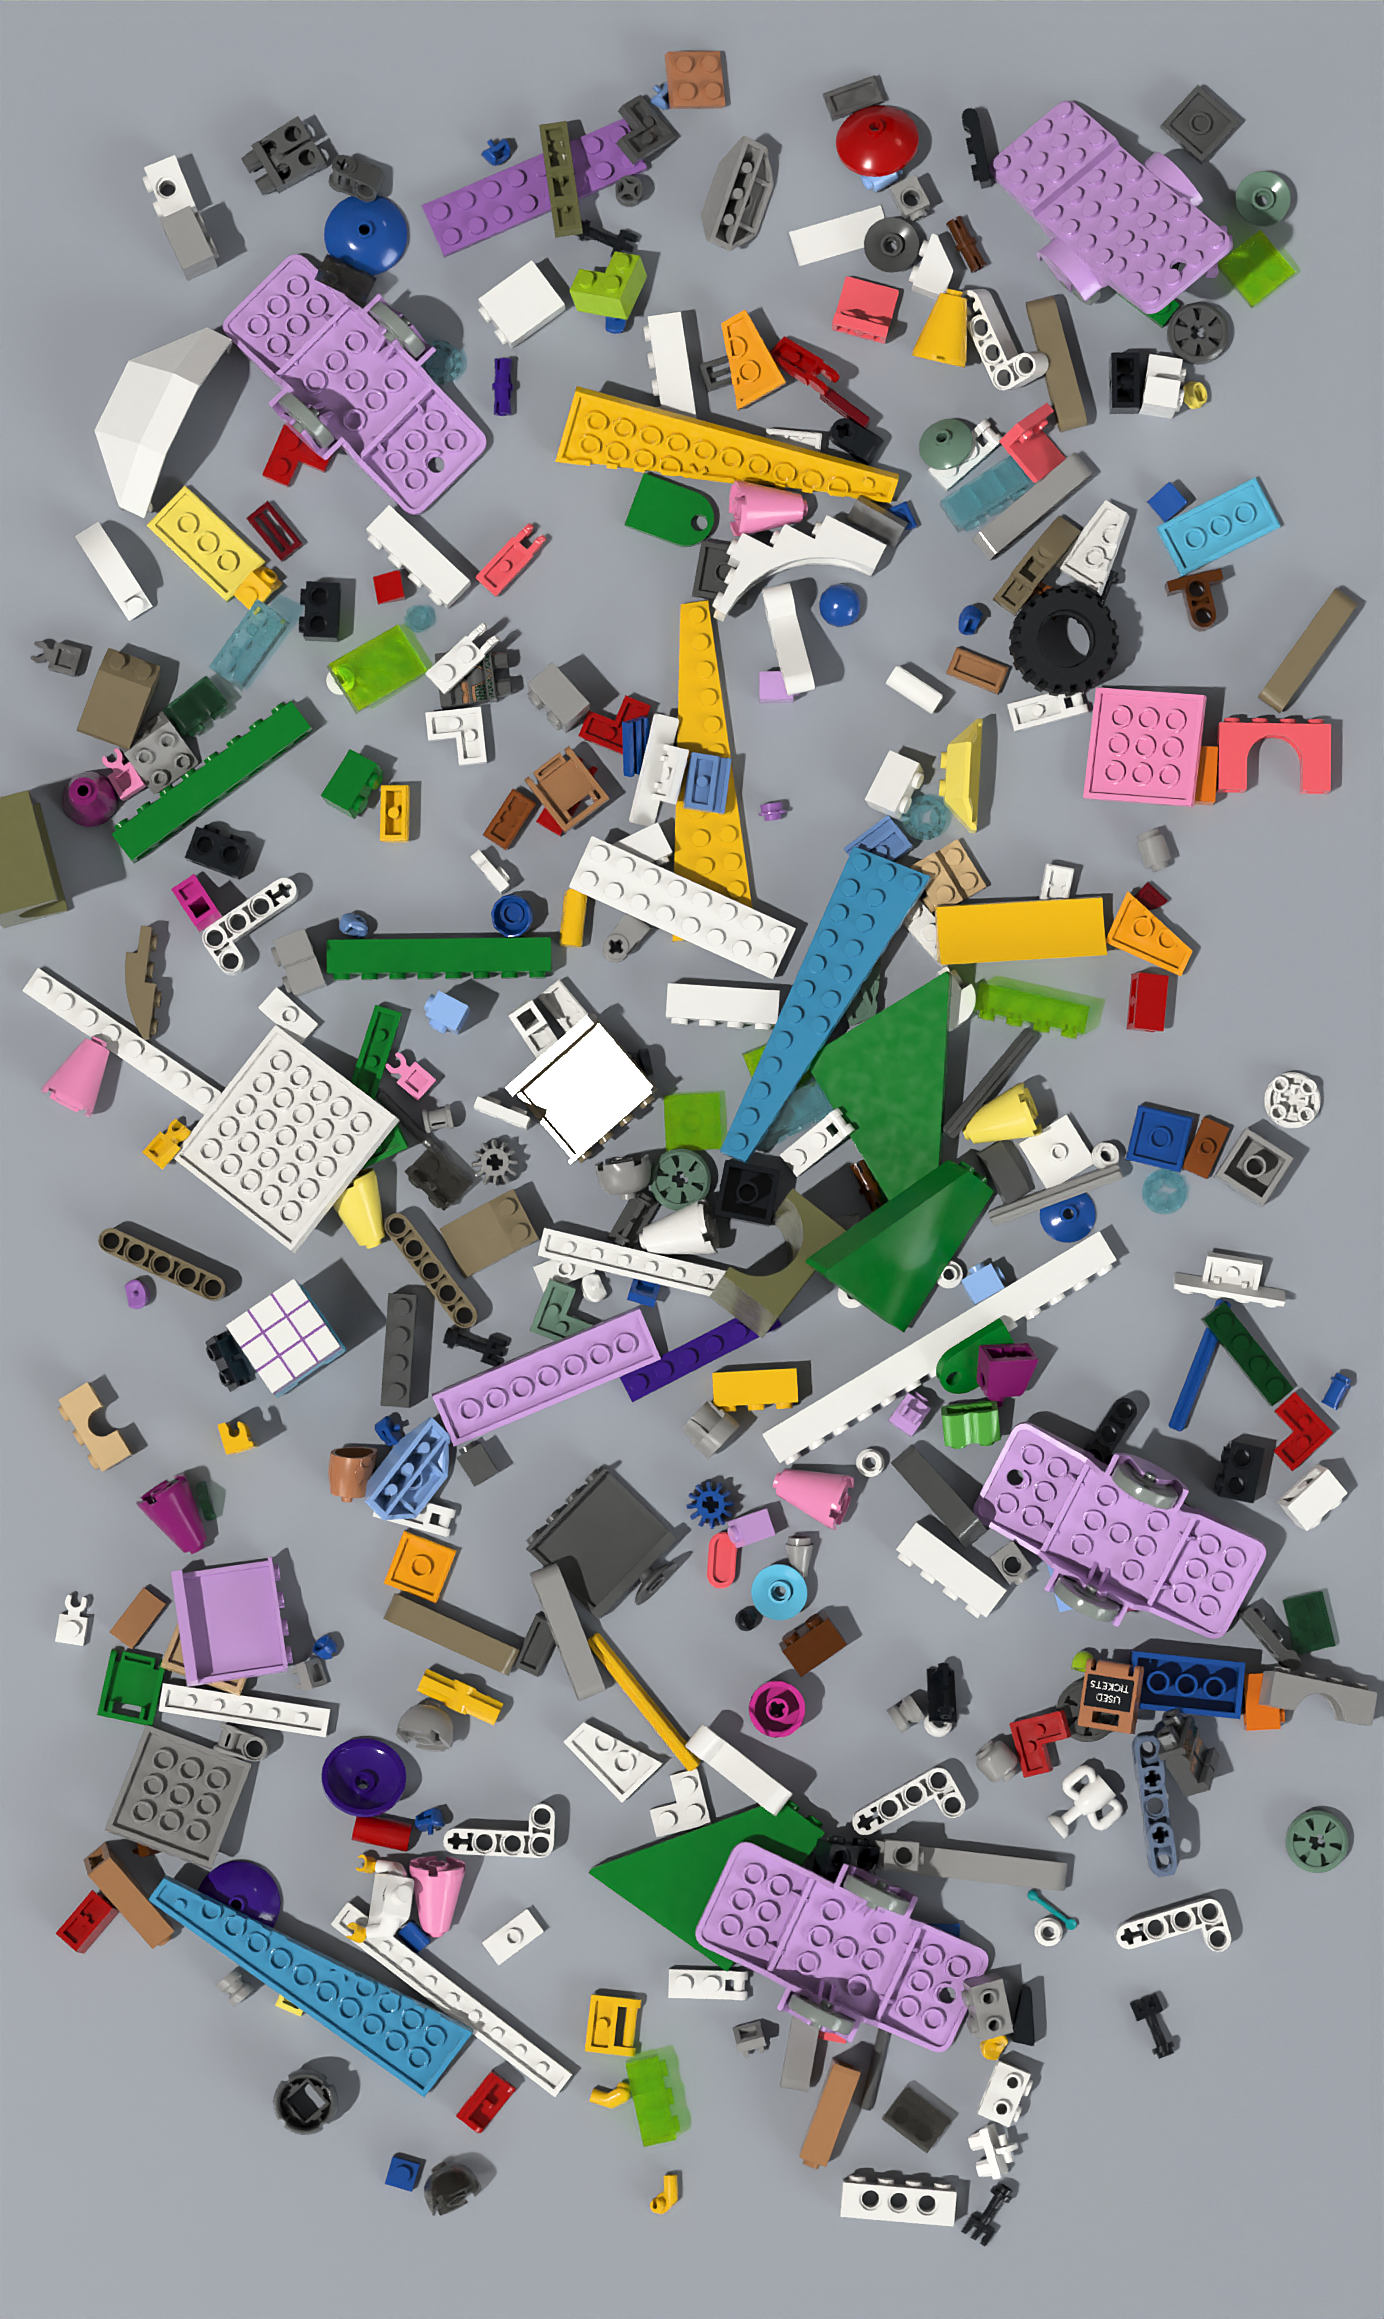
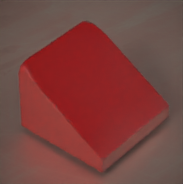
M400 570L373 577L378 605L405 600Z

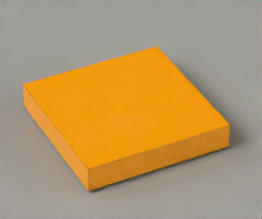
M404 1531L384 1584L437 1603L456 1550Z

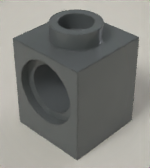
M471 1442L459 1450L461 1455L457 1457V1460L474 1487L499 1472L481 1443L475 1445L474 1442Z

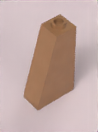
M106 1842L84 1859L88 1876L152 1949L157 1945L163 1946L172 1938L174 1928L171 1921L160 1908L148 1900L149 1894Z
M832 2058L799 2153V2158L804 2159V2165L819 2169L820 2165L827 2166L861 2074L859 2067Z

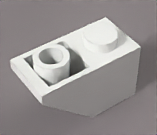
M932 234L929 241H923L919 256H922L923 259L920 267L914 265L909 281L913 282V292L937 300L940 293L946 294V289H948L953 276V269L938 236Z

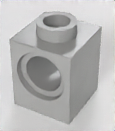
M915 174L890 186L889 193L903 220L908 221L911 219L912 222H915L927 215L926 211L929 210L930 202ZM908 195H913L919 202L915 206H908L904 203L903 199Z
M1010 1541L989 1556L1008 1585L1015 1582L1018 1586L1030 1577L1028 1571L1032 1567L1013 1541ZM1009 1557H1016L1020 1562V1568L1015 1573H1009L1005 1569L1004 1564Z
M884 1839L883 1869L917 1871L918 1865H923L924 1848H919L918 1841ZM907 1847L911 1850L912 1856L908 1862L900 1863L896 1860V1852L899 1848Z

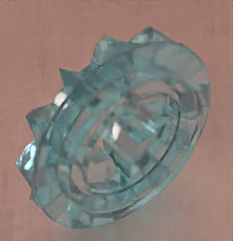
M438 340L428 343L436 349L433 353L435 357L439 359L447 358L444 362L446 372L439 367L432 369V366L435 364L432 355L421 367L435 384L443 385L452 382L461 369V356L458 350L446 341Z
M918 796L912 799L907 813L902 814L904 828L910 836L918 840H932L942 833L947 821L944 806L940 801L931 796ZM932 809L933 811L929 819L934 826L923 823L917 828L919 816L915 810L925 814Z
M1155 1171L1143 1183V1201L1155 1213H1173L1186 1200L1187 1188L1182 1177L1174 1171ZM1162 1180H1164L1167 1188L1176 1189L1175 1192L1168 1195L1167 1204H1165L1162 1195L1152 1194V1192L1161 1189Z

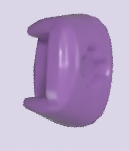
M133 1279L125 1284L130 1308L140 1309L148 1304L150 1291L145 1282Z

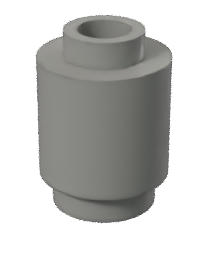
M1159 829L1138 835L1139 843H1137L1145 869L1151 868L1152 872L1167 868V862L1171 861L1172 858L1164 835H1160Z

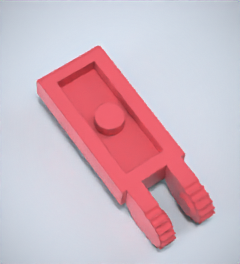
M530 523L515 538L512 537L475 577L495 597L534 557L533 555L547 540L546 537L541 535L526 549L521 542L534 529Z

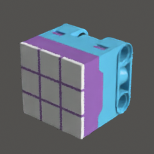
M295 1279L226 1325L269 1390L277 1398L298 1385L300 1380L323 1364L327 1365L347 1351L307 1290Z

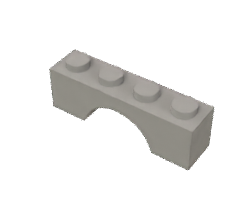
M1275 1667L1274 1671H1264L1258 1705L1283 1710H1296L1299 1703L1305 1697L1316 1693L1329 1702L1335 1720L1364 1726H1372L1378 1692L1369 1691V1685L1352 1682L1351 1687L1342 1685L1343 1680L1326 1677V1681L1317 1680L1316 1674L1300 1672V1676L1291 1675L1292 1669Z

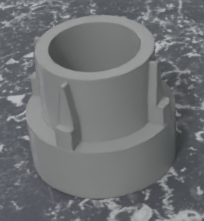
M707 1401L687 1421L682 1430L690 1437V1442L695 1445V1448L709 1459L741 1425L729 1413H726L723 1409L720 1410L711 1401Z

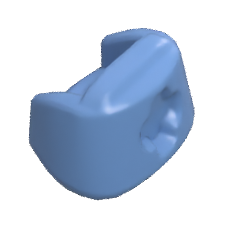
M667 81L662 89L656 84L653 89L658 94L650 102L662 110H667L670 108Z
M346 913L340 920L339 930L341 932L355 936L358 939H362L368 934L367 921L363 917L353 913Z

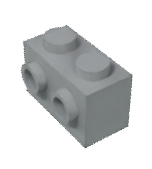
M995 1972L962 1981L964 1990L961 1991V1997L964 2006L968 2007L970 2017L967 2018V2026L970 2033L974 2034L981 2041L1013 2033L1003 1979Z

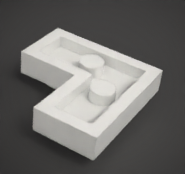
M481 707L425 713L429 742L456 739L459 766L487 763Z
M698 1769L670 1775L677 1803L650 1809L656 1838L711 1824Z

